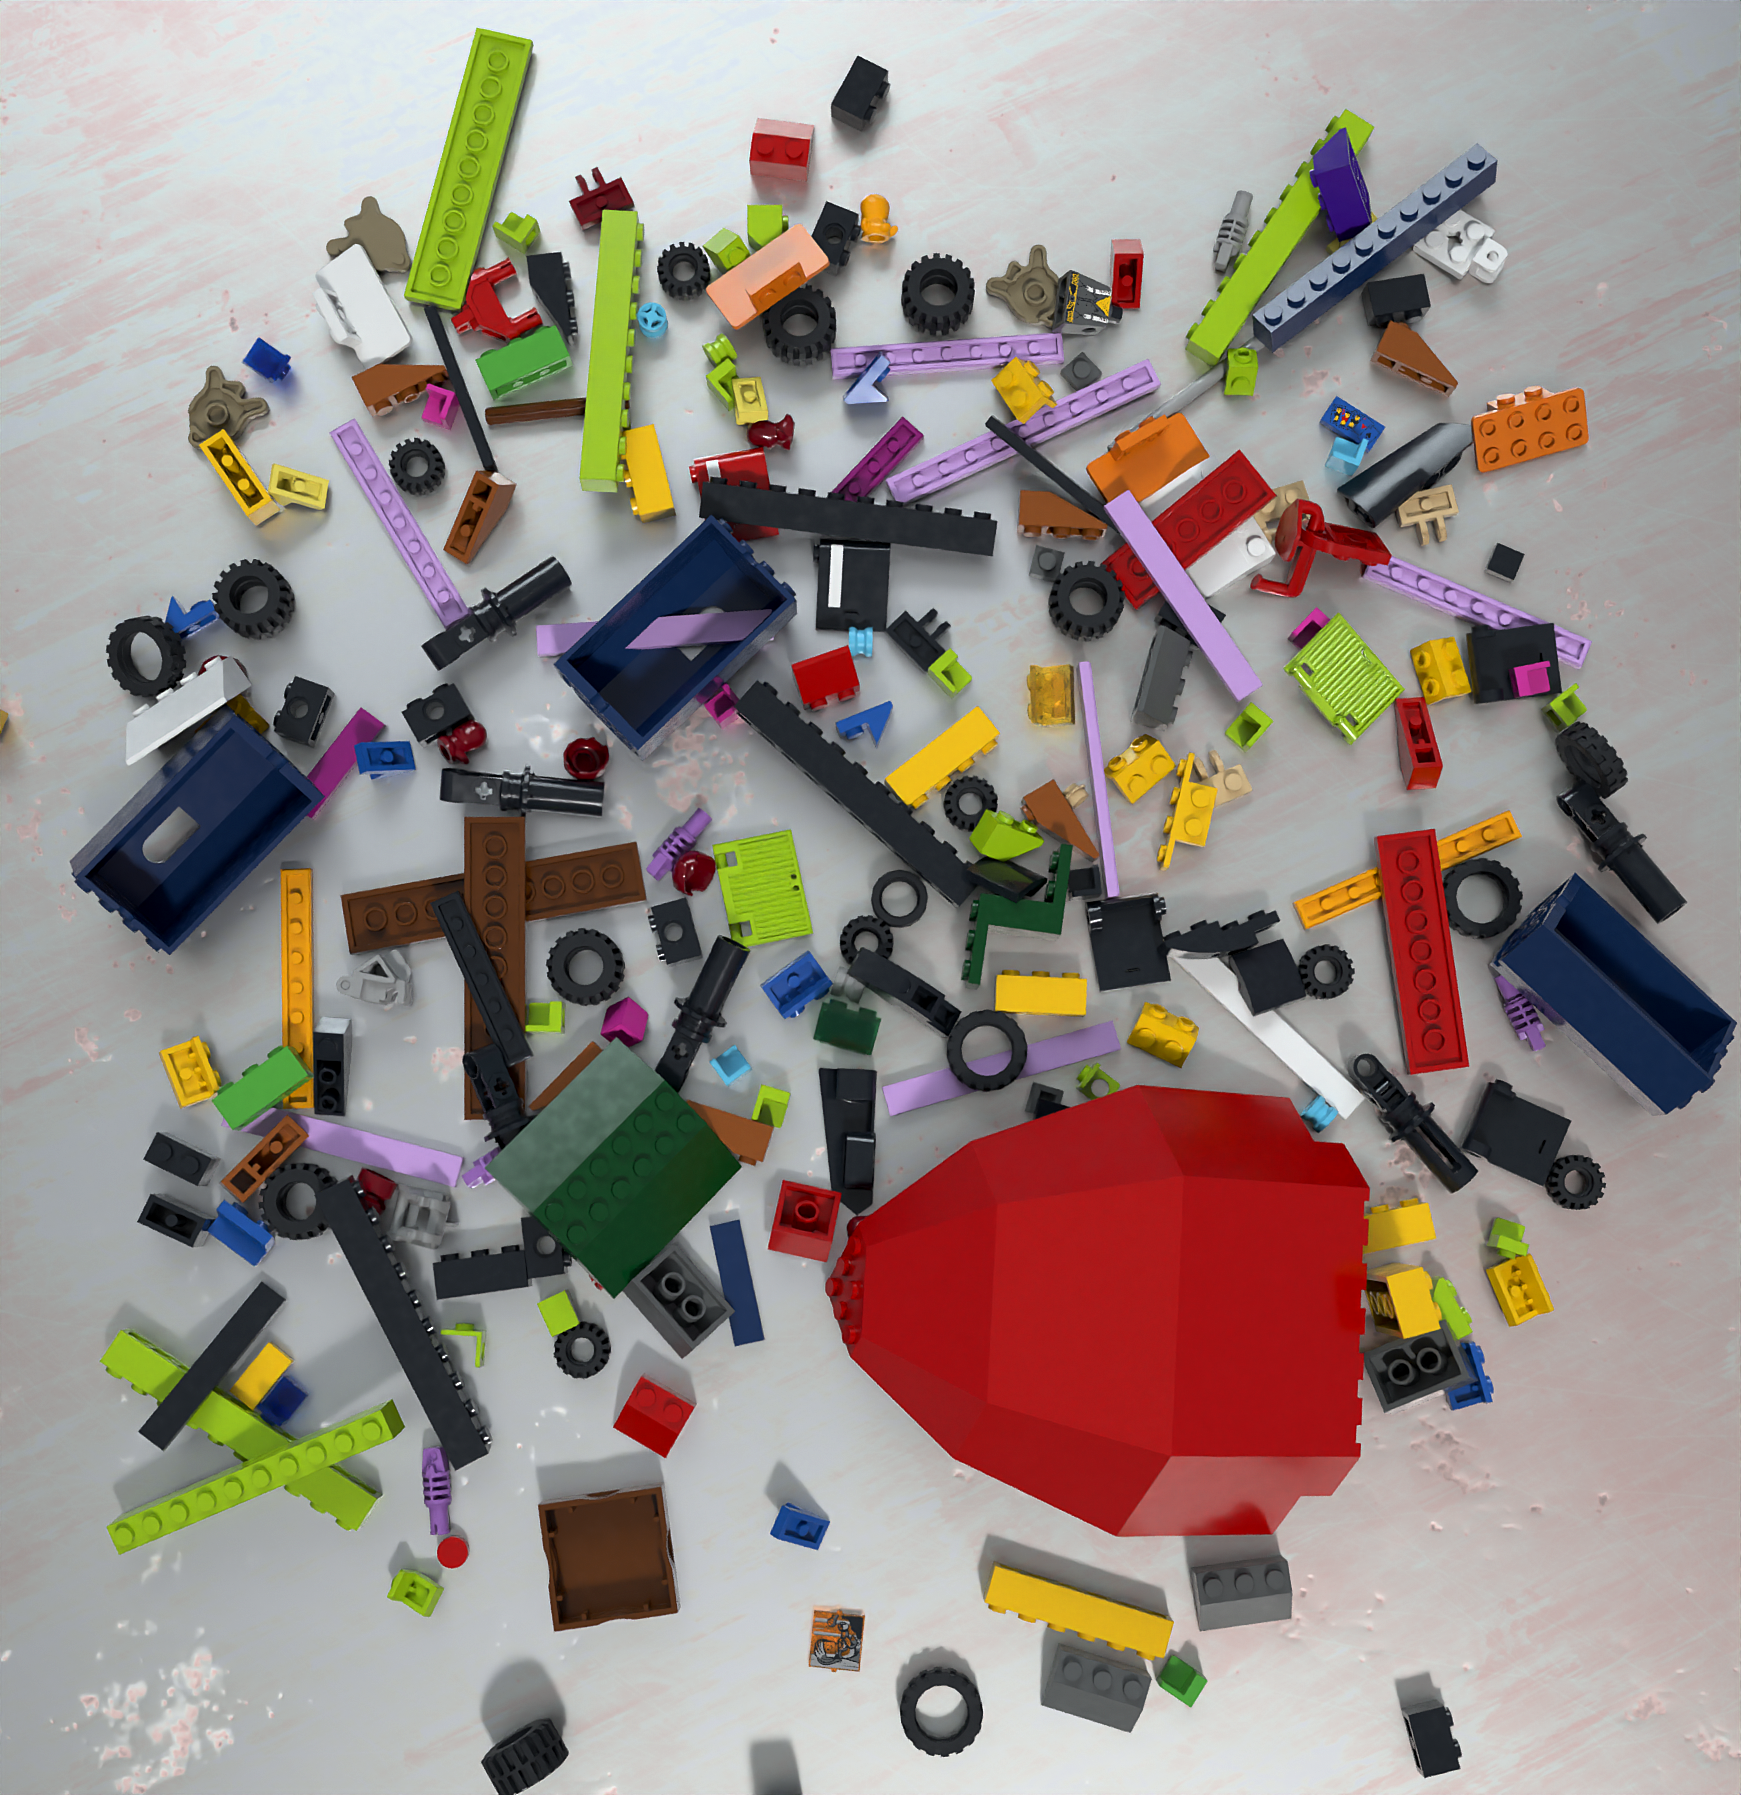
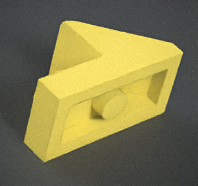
M761 377L732 379L737 425L768 420V408Z
M274 463L271 468L268 494L283 506L293 502L322 510L325 508L329 480Z

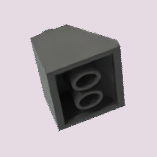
M1160 625L1152 638L1130 722L1162 731L1167 728L1168 723L1174 724L1178 707L1173 706L1176 695H1182L1185 685V679L1181 678L1183 667L1189 668L1193 651L1188 650L1190 641L1166 626Z
M673 1243L622 1290L681 1359L693 1351L735 1312L676 1243Z
M1446 1319L1439 1322L1441 1328L1439 1330L1406 1339L1399 1338L1364 1353V1365L1384 1413L1397 1414L1478 1381L1464 1348Z
M1278 1555L1190 1568L1199 1631L1291 1619L1292 1587L1288 1561L1283 1556Z
M1058 1643L1041 1705L1131 1733L1143 1711L1152 1678L1147 1670Z

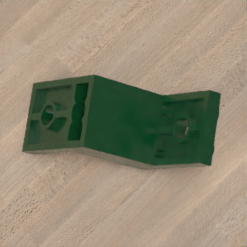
M1060 844L1057 851H1053L1052 855H1050L1048 873H1053L1052 881L1049 880L1048 884H1046L1044 902L1021 899L1018 903H1015L1003 896L980 893L978 900H973L969 921L974 922V928L968 931L965 951H970L969 960H964L961 972V980L966 981L965 988L977 990L980 986L988 931L1056 941L1061 936L1073 845Z

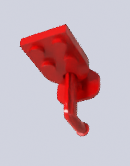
M1297 498L1283 512L1275 535V548L1282 560L1290 562L1294 556L1286 582L1268 580L1263 578L1261 574H1257L1252 579L1250 588L1289 598L1299 596L1303 591L1317 550L1332 554L1333 557L1343 561H1349L1350 558L1357 559L1368 566H1377V564L1388 566L1392 554L1376 532L1327 523L1324 521L1322 508L1317 503ZM1302 513L1311 515L1310 519L1302 521Z

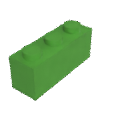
M556 325L540 327L533 335L524 339H513L506 347L497 351L495 349L488 350L475 360L493 400L573 366L569 352Z
M278 1046L267 1054L269 1058L260 1066L257 1063L250 1066L242 1073L244 1076L235 1084L229 1082L217 1091L218 1096L211 1101L232 1130L241 1131L314 1077L294 1047Z

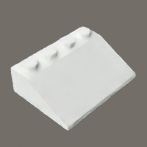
M1215 455L1207 458L1139 503L1140 507L1152 522L1221 464ZM1251 517L1185 572L1204 600H1207L1269 564L1276 555V552L1254 517Z
M219 656L204 665L207 670L200 676L193 672L180 681L183 686L175 692L172 688H169L156 697L159 703L151 708L148 704H145L132 713L135 719L126 724L125 762L128 766L252 686L232 656L224 660Z

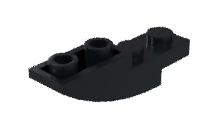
M1260 910L1247 917L1249 921L1240 925L1238 920L1220 927L1218 920L1209 924L1206 920L1190 926L1191 931L1181 935L1178 930L1164 936V942L1157 947V951L1162 955L1183 959H1212L1234 955L1250 950L1257 945L1259 941L1255 934L1272 928L1280 922L1276 910L1265 914L1264 910Z
M864 947L860 948L847 971V974L891 1005H898L941 1037H949L962 1012L944 999L946 995L930 984Z

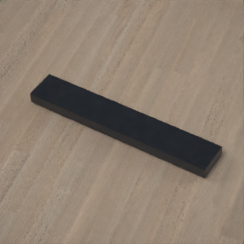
M428 306L424 308L425 314L485 470H495L497 472L498 468L440 315L435 306Z
M994 415L990 416L985 423L988 429L1121 535L1103 509L1104 504Z
M460 891L453 892L431 902L432 909L493 1043L502 1053L506 1068L533 1057V1051Z
M261 1281L138 1432L164 1452L285 1304L286 1299Z

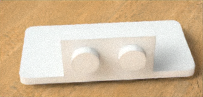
M354 244L316 272L315 278L320 285V288L312 293L317 302L316 309L327 320L330 326L329 333L338 344L354 348L365 370L377 364H384L412 344L413 338L363 246Z

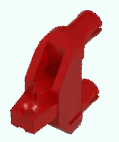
M509 257L487 269L479 267L473 271L465 299L467 304L462 307L463 312L451 318V322L458 334L473 329L474 332L481 330L487 336L509 343L513 339L521 338V334L539 325H543V321L535 307L512 319L507 317L493 290L495 289L494 285L517 275Z

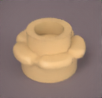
M1074 783L1062 793L1072 810L1082 804L1089 796L1084 784L1078 786Z

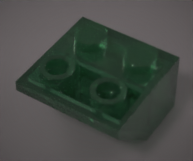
M830 999L829 1004L822 1002L813 1041L871 1057L881 1023V1018L876 1017L877 1012L863 1007H859L858 1012L847 1009V1003L835 999Z

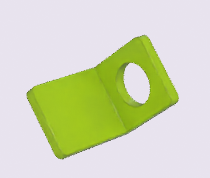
M1099 1063L1093 1064L1092 1067L1086 1065L1076 1078L1080 1082L1076 1089L1090 1100L1100 1098L1094 1095L1091 1089L1092 1083L1097 1079H1103L1108 1083L1109 1091L1106 1095L1117 1092L1120 1088V1084L1099 1068L1101 1066Z
M456 1323L455 1328L441 1329V1334L477 1336L475 1367L480 1368L484 1366L487 1330L474 1329V1324Z

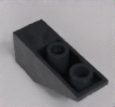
M561 252L526 256L529 283L533 295L557 326L568 344L574 346L573 335H578L576 317H571L570 308L575 307L573 289L568 290L567 280L572 279L569 261L564 262Z
M321 1017L313 1031L314 1114L346 1115L352 1053V1019Z

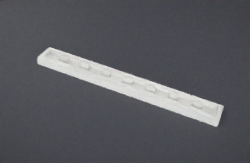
M1171 957L1316 1095H1322L1329 1107H1335L1339 1111L1338 1115L1343 1120H1346L1366 1098L1273 1010L1253 1017L1239 993L1242 985L1237 976L1218 958L1183 959Z

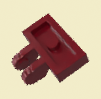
M595 167L591 171L598 188L589 191L587 182L581 174L575 177L582 195L570 200L569 203L582 231L602 222L603 210L626 211L635 207L621 177L606 184L598 167Z

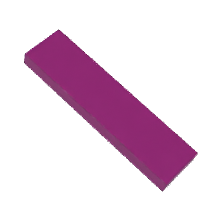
M902 416L832 492L845 494V500L857 501V496L869 497L924 439V435Z
M362 707L356 712L307 776L325 796L307 815L313 820L357 765L354 745L360 742H374L386 727L385 724Z

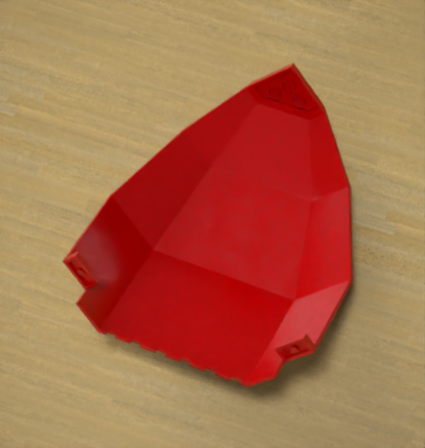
M1135 1085L970 1141L859 1222L852 1236L849 1237L841 1257L838 1258L830 1278L826 1280L825 1291L830 1298L834 1318L838 1321L842 1333V1341L846 1344L849 1356L953 1459L1116 1537L1272 1535L1301 1496H1332L1361 1457V1443H1356L1357 1425H1362L1363 1398L1358 1397V1380H1363L1364 1353L1359 1352L1360 1335H1365L1366 1308H1361V1290H1366L1367 1263H1362L1363 1245L1368 1246L1369 1219H1364V1201L1370 1200V1187L1345 1144L1314 1141L1292 1101L1287 1097Z

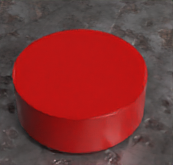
M457 1535L445 1538L437 1549L439 1562L444 1567L451 1569L460 1567L468 1559L469 1545L464 1538Z

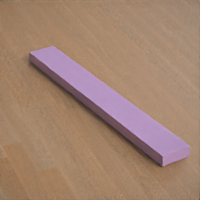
M1062 333L831 348L833 380L858 378L880 351L891 362L888 365L890 371L887 376L1004 368L1015 357L1020 358L1024 362L1030 360L1035 365L1064 363Z
M355 418L329 432L444 628L447 630L470 615L467 606Z
M1127 490L1104 505L1103 509L1236 703L1262 687V682L1131 492Z
M1391 556L1388 566L1377 564V566L1367 565L1362 578L1475 626L1489 625L1490 630L1549 623L1394 556ZM1554 625L1558 661L1579 670L1584 663L1592 641Z
M772 609L658 617L626 648L643 650L728 644L741 641L772 613ZM598 621L537 625L538 656L564 655Z
M1089 661L1079 662L1076 672L1105 899L1117 898L1120 893L1092 669Z
M1113 1020L1027 1045L1026 1063L1015 1080L1121 1050ZM1012 1050L970 1061L966 1065L976 1074L984 1076L996 1075L1003 1071L1010 1063ZM950 1068L882 1087L890 1116L980 1091L977 1089L973 1090L964 1083L962 1084Z
M274 1107L241 1130L265 1137L288 1115L309 1135L300 1147L452 1187H457L464 1162V1157ZM223 1117L221 1126L231 1128Z

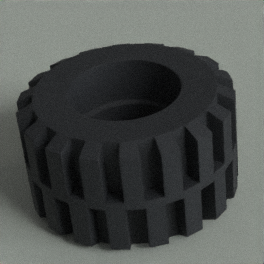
M933 253V258L929 259L928 255L921 257V263L915 261L911 264V271H906L902 283L901 305L903 306L905 317L909 316V323L913 327L916 324L919 325L918 331L924 333L927 329L930 330V335L936 336V331H941L943 336L949 334L950 328L954 332L960 329V323L965 324L968 320V315L971 314L973 309L975 282L974 278H970L971 271L969 268L962 269L963 262L957 259L954 262L951 255L946 254L945 258H940V253ZM941 284L948 287L955 297L945 305H933L922 297L921 292L930 285Z
M806 284L805 288L798 287L768 308L766 312H763L766 344L768 348L772 347V354L776 358L781 355L782 362L787 364L789 360H793L794 366H800V361H805L807 366L812 364L813 358H816L817 361L823 359V352L829 353L831 343H834L836 338V312L834 307H831L829 297L823 298V291L817 289L814 292L812 291V285ZM804 314L813 318L817 326L807 335L795 336L788 333L783 328V324L793 315Z
M247 559L240 560V566L232 563L229 565L231 570L228 573L223 570L219 574L223 578L221 582L215 581L214 584L218 592L212 593V599L217 603L213 606L220 615L219 618L235 633H239L242 637L248 639L251 636L254 640H261V635L267 638L273 637L272 631L275 629L280 633L284 629L281 624L283 622L289 624L291 617L288 613L294 612L295 606L291 603V601L295 600L294 593L290 590L291 586L277 569H274L267 562L263 564L260 560L253 559L252 563H250ZM255 586L267 587L268 599L263 608L254 613H242L240 610V600L243 594Z
M1082 561L1076 562L1073 568L1070 565L1066 567L1064 572L1057 576L1049 596L1050 617H1054L1053 624L1056 628L1058 626L1062 628V634L1066 636L1070 633L1073 635L1072 639L1077 641L1079 637H1084V641H1091L1092 637L1099 639L1103 637L1104 633H1109L1117 623L1125 605L1123 604L1125 591L1121 590L1123 587L1121 580L1117 581L1115 579L1117 574L1113 570L1107 572V566L1102 563L1100 567L1094 566L1095 561H1088L1087 565H1083ZM1078 588L1093 589L1102 598L1103 609L1094 615L1081 614L1072 607L1069 596L1071 592Z
M579 928L575 932L571 930L566 933L565 937H559L555 941L557 944L554 948H550V958L546 960V966L548 967L547 977L551 981L553 989L564 999L581 1006H595L603 1000H609L612 998L611 995L619 990V984L621 981L623 982L625 976L623 974L625 962L623 961L620 949L604 933L602 934L594 929L586 930L585 928ZM584 950L596 952L603 961V971L600 977L588 985L576 983L569 975L570 961L577 953Z
M291 1163L284 1165V1168L276 1169L272 1177H267L264 1182L267 1186L265 1189H261L259 1194L263 1196V1202H258L259 1209L263 1208L264 1214L261 1217L263 1221H268L269 1225L267 1227L271 1231L278 1232V1236L290 1238V1240L311 1239L323 1235L325 1230H330L331 1227L317 1200L313 1213L308 1218L299 1220L294 1218L288 1211L286 1199L290 1189L298 1183L309 1185L316 1194L318 1191L338 1182L335 1176H330V1171L310 1163Z
M545 1718L531 1722L501 1740L486 1753L481 1764L498 1795H516L554 1772L565 1761L569 1751L552 1720Z

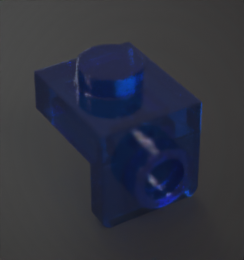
M258 337L241 363L270 383H273L277 379L282 381L288 374L291 366L287 363L291 356L282 354Z
M285 1375L267 1398L260 1402L256 1408L262 1412L260 1417L271 1426L276 1424L282 1426L288 1423L310 1394L289 1376Z

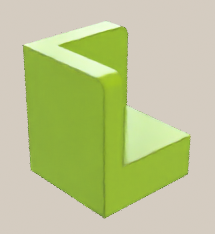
M510 212L502 225L496 221L492 225L497 238L523 254L528 251L541 232L537 220L528 214L523 219L517 214Z
M728 358L706 375V381L710 390L730 412L734 408L732 379H739L736 373V366Z
M949 648L928 668V675L952 699L972 681V676L957 662L958 655Z
M1577 683L1567 688L1541 709L1559 732L1569 727L1587 711L1585 705L1574 693L1579 688Z
M1250 702L1225 731V735L1244 752H1247L1273 723V720Z
M562 1001L530 1003L528 1025H525V1032L565 1034L566 1004Z
M761 1084L751 1120L777 1128L782 1127L791 1093Z
M569 1289L537 1303L552 1337L580 1323L571 1303L573 1298Z

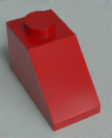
M1111 239V305L1122 308H1140L1144 258L1140 239Z

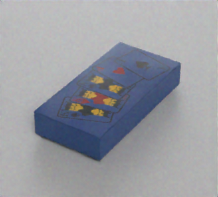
M1338 396L1335 397L1319 422L1355 444L1359 445L1363 438L1369 440L1365 449L1367 453L1370 452L1385 429L1384 425Z

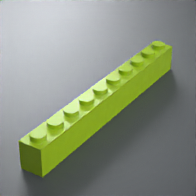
M1345 109L1339 118L1337 116L1332 118L1325 130L1329 134L1324 141L1320 138L1318 139L1310 154L1314 156L1340 129L1346 127L1357 157L1368 141L1374 126ZM1313 157L1309 163L1303 161L1295 174L1298 180L1293 186L1290 184L1286 186L1279 198L1282 201L1279 208L1272 207L1264 220V223L1267 224L1262 232L1259 230L1255 232L1248 244L1252 248L1247 255L1240 254L1232 267L1236 270L1231 278L1226 276L1217 289L1220 295L1216 301L1209 300L1201 315L1205 316L1200 325L1195 322L1185 337L1189 339L1185 350L1211 367L1218 364L1321 211L1318 199L1320 189L1319 187H1313L1310 178V170L1314 169Z
M603 210L579 476L582 491L618 493L619 482H624L625 467L624 464H620L621 455H626L627 437H623V427H628L629 409H625V400H631V382H627L628 373H633L634 364L633 355H629L630 347H635L636 330L631 329L632 320H637L638 303L634 302V294H639L640 276H636V267L642 266V249H638L639 241H644V223H639L638 211Z
M130 1328L120 1330L100 1360L102 1364L107 1366L105 1369L107 1373L118 1379L124 1377L133 1383L131 1388L144 1396L149 1394L157 1399L156 1404L158 1406L190 1369V1367ZM219 1386L215 1388L186 1424L193 1429L201 1428L209 1434L207 1438L219 1446L225 1444L233 1449V1455L242 1462L298 1439L257 1411L251 1410L247 1405ZM336 1463L284 1486V1489L296 1497L302 1495L310 1500V1506L322 1514L328 1512L336 1517L335 1522L348 1531L352 1529L357 1531L363 1527L383 1494Z
M393 1399L128 1511L120 1515L106 1528L118 1554L121 1555L392 1440L405 1428V1425Z

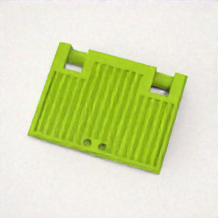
M1337 613L1283 668L1288 676H1294L1300 683L1298 687L1333 727H1338L1345 735L1343 739L1349 745L1405 690L1340 613ZM1303 663L1312 671L1310 675L1301 667ZM1348 714L1356 722L1354 726L1345 718Z
M791 829L712 845L731 939L746 947L813 934ZM735 852L736 866L728 867L726 853ZM749 921L752 935L743 937L740 923Z

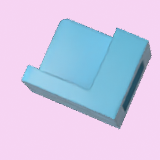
M1336 437L1325 467L1352 477L1360 465L1369 440L1363 438L1358 445Z
M735 1045L716 1059L713 1058L709 1061L728 1087L753 1070Z

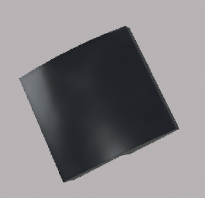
M989 856L978 860L966 871V880L1015 903H1018L1025 895L1032 898L1047 883L1048 879L1010 860L1003 862Z
M1284 939L1231 955L1228 962L1242 985L1239 993L1253 1017L1306 998L1301 976Z

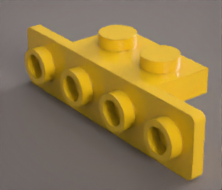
M1189 752L1185 759L1180 758L1176 776L1181 777L1179 787H1173L1170 804L1174 805L1172 816L1167 815L1163 833L1167 834L1165 845L1160 844L1156 859L1157 862H1161L1160 870L1166 871L1169 868L1175 841L1202 848L1206 843L1218 788L1189 782L1195 753Z

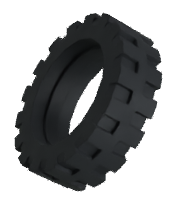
M147 615L124 620L123 623L116 625V631L111 632L108 638L111 641L106 646V653H109L107 664L108 667L112 668V677L120 682L119 686L122 689L129 690L130 694L134 696L151 697L159 695L169 688L174 689L178 685L176 682L181 681L184 676L182 671L186 668V660H184L183 654H186L184 646H181L180 640L182 639L178 632L175 633L172 630L174 627L171 624L162 622L163 619ZM139 632L147 634L159 647L162 665L160 673L155 680L146 679L133 664L131 644Z
M1577 721L1557 735L1555 739L1557 743L1556 749L1561 754L1562 762L1566 763V768L1576 776L1575 779L1577 781L1580 779L1587 781L1599 798L1606 799L1628 782L1626 777L1628 775L1627 770L1623 768L1624 763L1622 759L1616 755L1617 752L1614 747H1610L1607 743L1608 740L1603 735L1600 736L1595 728H1590L1585 722L1580 723V721Z
M1488 858L1471 859L1456 866L1445 876L1443 882L1449 927L1459 931L1460 935L1470 936L1473 939L1489 938L1506 931L1509 926L1515 923L1517 920L1516 916L1522 909L1520 900L1523 899L1522 891H1519L1518 886L1520 883L1518 879L1511 875L1513 872L1508 867L1504 868L1499 861L1487 860ZM1476 874L1486 875L1496 881L1501 888L1504 898L1503 909L1499 916L1491 922H1473L1465 917L1459 909L1456 898L1457 890L1461 882L1468 876Z
M986 1009L978 1012L974 1011L963 1017L952 1029L947 1043V1059L952 1073L962 1084L964 1083L973 1090L990 1092L1000 1090L1011 1084L1023 1070L1027 1059L1028 1046L1023 1030L1020 1029L1013 1018H1009L1000 1011L995 1012ZM991 1026L998 1028L1007 1035L1011 1042L1012 1056L1010 1063L1003 1071L996 1075L984 1076L976 1074L967 1067L963 1060L961 1050L963 1040L970 1031L977 1027Z
M934 1667L933 1670H924L919 1673V1676L913 1678L908 1683L909 1686L902 1694L900 1717L904 1733L918 1750L926 1751V1754L930 1756L936 1754L941 1755V1757H948L952 1753L959 1754L964 1751L963 1748L967 1745L970 1746L975 1741V1736L981 1730L983 1708L978 1690L966 1675L958 1673L953 1668L942 1669V1667ZM934 1686L954 1688L963 1696L967 1704V1717L964 1725L957 1733L949 1737L937 1738L928 1735L920 1728L916 1719L915 1708L918 1699L926 1690Z

